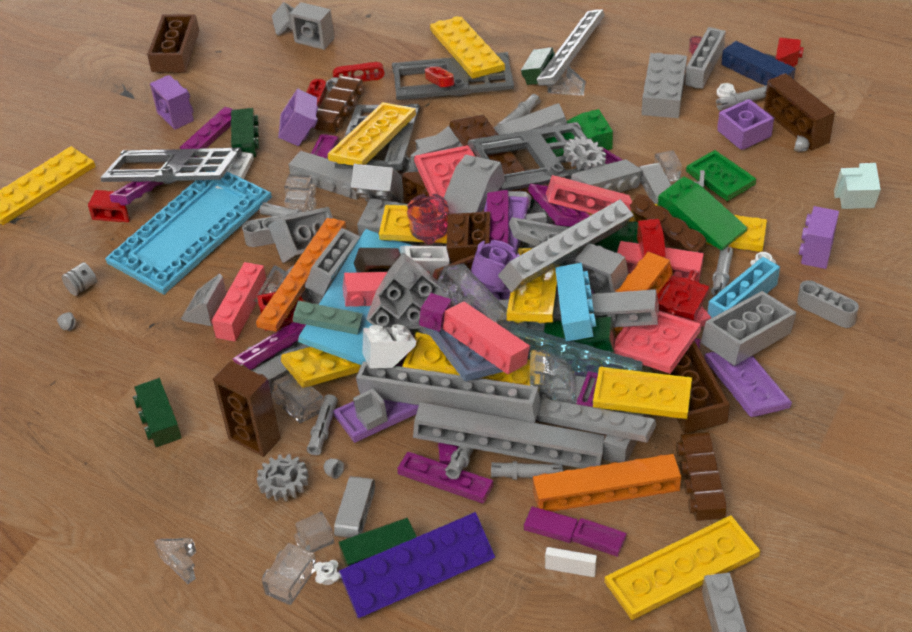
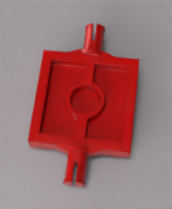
M691 270L686 278L672 275L657 294L659 310L673 316H680L694 321L709 294L710 286L695 281L699 276L696 270L695 272Z

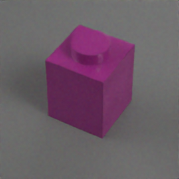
M430 293L421 307L419 326L440 332L443 328L444 312L451 307L452 299Z

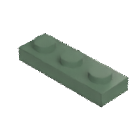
M298 301L293 322L358 335L363 313Z

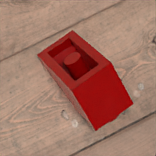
M779 37L776 59L792 67L796 66L798 58L803 56L804 47H800L801 40Z
M94 191L87 205L92 220L130 222L126 205L111 202L110 194L114 191Z
M659 219L638 221L637 241L642 258L647 252L666 258L664 234Z

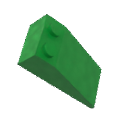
M599 109L581 113L567 120V124L577 122L587 139H592L593 143L598 142V147H603L606 150L613 149V130ZM572 132L561 134L565 140L574 139L575 137ZM554 136L545 139L547 144L558 142ZM563 148L552 150L556 157L563 156Z
M685 176L658 195L657 206L665 208L672 217L684 221L689 229L700 232L706 239V242L720 250H724L747 231L748 227L708 191Z

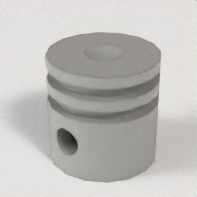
M84 262L62 275L64 285L74 296L97 283L94 272Z

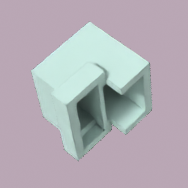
M860 163L859 168H841L834 189L835 198H840L842 209L875 207L881 190L876 163Z

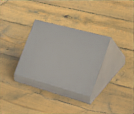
M221 274L215 276L196 291L181 317L183 321L212 326V319L227 294Z

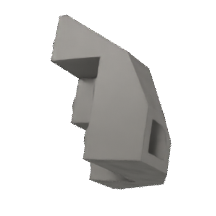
M402 253L376 290L366 320L372 325H380L383 328H390L392 325L397 324L404 325L408 329L424 328L419 326L420 311L430 293L452 299L451 307L457 305V303L443 286L422 266L405 253Z

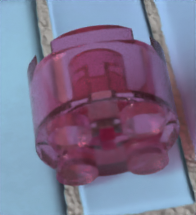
M422 194L409 202L407 218L410 232L415 238L424 241L426 244H432L447 234L449 208L447 201L442 196L437 194L426 196Z

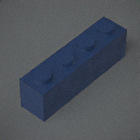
M734 41L722 53L721 65L764 86L767 85L768 80L784 73L793 79L795 77L796 68L738 41Z

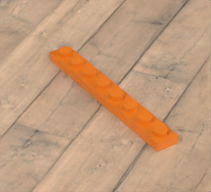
M326 218L256 320L257 328L278 331L306 289L305 284L312 266L341 228L346 229V221Z

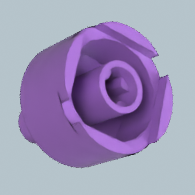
M491 240L490 243L484 244L485 241L478 245L471 267L472 279L475 282L493 286L497 290H504L506 285L498 275L510 261L520 255L519 253L516 255L513 252L514 248L505 242Z

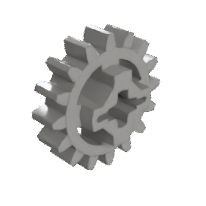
M583 136L581 139L574 137L573 140L569 139L563 149V156L567 157L565 161L571 162V167L576 166L578 171L603 166L606 160V153L602 152L603 147L597 146L598 142L593 143L590 138L585 140Z
M280 454L277 460H274L272 457L269 458L270 463H262L263 469L257 471V483L261 494L265 493L267 499L274 496L275 501H278L280 497L287 501L288 496L291 495L293 498H296V492L303 493V486H308L307 478H309L305 463H300L299 457L292 460L290 454L286 458H282Z

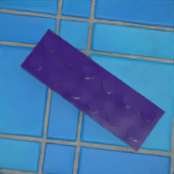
M476 512L341 569L338 572L357 618H360L495 558V555Z

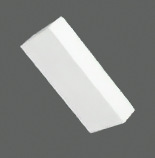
M547 547L545 569L595 577L597 556Z

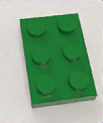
M716 150L686 166V172L698 181L700 180V170H703L704 185L726 201L756 185V178Z

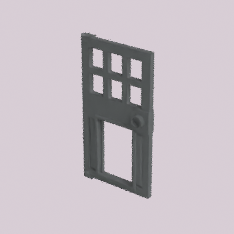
M508 52L495 53L505 63L503 73H493L473 79L467 76V72L454 57L392 63L396 100L445 95L463 96L469 93L514 89ZM429 67H440L454 75L455 84L449 87H439L436 84L405 87L400 85L401 75L423 74L425 69ZM505 79V82L489 83V80ZM484 81L485 84L469 85L468 82Z
M419 104L400 105L416 108V116L390 140L385 161L370 160L366 165L393 167L396 171L402 170L420 110ZM356 105L345 137L359 125V122L368 117L362 116L363 112H373L379 105ZM334 163L335 168H353L352 165Z
M575 122L468 140V146L471 151L475 152L477 157L488 160L490 159L487 155L527 148L540 168L505 174V182L499 190L510 191L529 187L530 183L538 185L547 184L550 182L552 175L571 179L573 173L584 171V169L578 171L577 167L576 169L566 170L561 163H565L567 157H556L552 150L564 149L566 142L568 143V140H565L561 135L564 133L572 132L578 139H581L582 136L585 140L588 139L582 132L581 126ZM554 135L558 142L547 144L543 137Z
M237 147L123 150L117 160L100 178L101 182L156 181L164 182L165 184L182 180H221L235 159L240 157L242 149ZM165 162L160 169L119 170L124 163ZM183 171H194L192 173H182Z

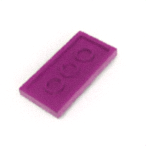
M530 183L529 193L541 205L540 207L548 213V216L555 221L556 225L572 227L590 217L587 212L549 203L546 196L548 186Z

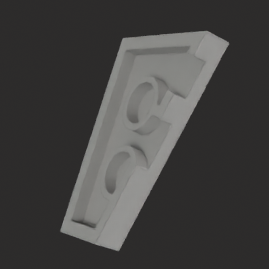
M514 217L509 222L514 238L534 246H538L568 229L564 226ZM579 254L573 256L569 260L574 261Z

